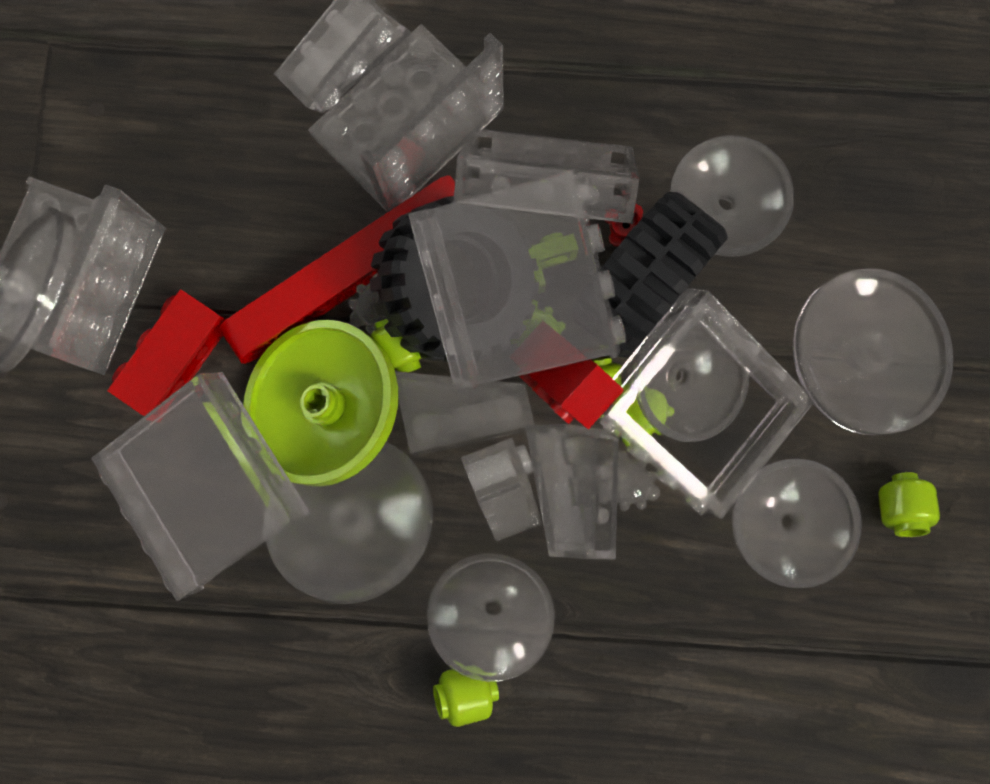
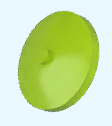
M317 320L299 325L287 331L275 340L260 357L246 387L243 402V422L246 437L254 455L274 475L305 486L332 485L359 473L381 451L395 422L398 409V383L394 367L389 356L376 340L348 323L335 320Z

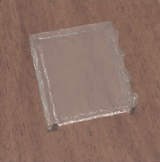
M566 170L561 174L408 214L456 394L472 391L485 383L610 355L611 359L619 356L621 351L620 344L626 343L624 325L620 315L612 316L609 299L615 297L614 284L610 270H601L597 254L604 251L603 238L598 223L590 225L586 206L593 205L592 193L587 177L579 178L577 170Z
M223 372L199 373L91 458L99 471L101 480L110 489L120 506L123 517L131 524L141 541L144 552L152 559L162 576L165 587L173 594L176 601L202 591L204 584L283 528L298 523L311 514Z

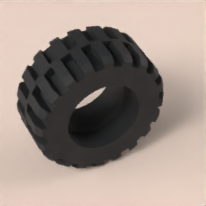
M667 192L633 227L583 291L582 296L577 300L575 307L572 309L575 322L616 356L629 358L728 239L725 228L680 192Z
M457 195L445 197L401 215L393 222V229L384 232L378 242L379 246L384 248V250L375 253L371 263V267L378 270L377 277L370 279L371 292H378L380 302L373 305L378 316L385 315L389 322L384 326L391 337H403L400 342L401 347L410 353L420 352L421 358L430 361H477L490 358L492 353L503 352L511 346L510 339H519L526 330V325L523 321L525 319H532L536 309V305L532 304L533 296L539 295L540 283L535 282L534 271L539 270L537 259H531L528 249L532 248V244L528 236H521L517 231L520 228V224L512 216L502 217L503 209L492 202L483 204L481 198L474 196L459 198ZM443 242L453 243L465 251L473 261L478 273V298L471 313L462 321H458L444 312L437 303L430 284L431 262L436 250Z

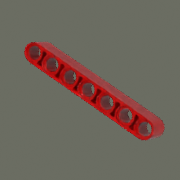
M447 175L434 181L227 318L220 325L219 330L241 364L249 363L261 357L266 349L287 331L299 325L315 321L368 286L370 279L377 277L378 269L371 267L373 255L384 250V248L379 246L378 242L384 232L393 229V222L401 215L411 212L412 209L445 197L456 195L459 198L465 197L453 178Z

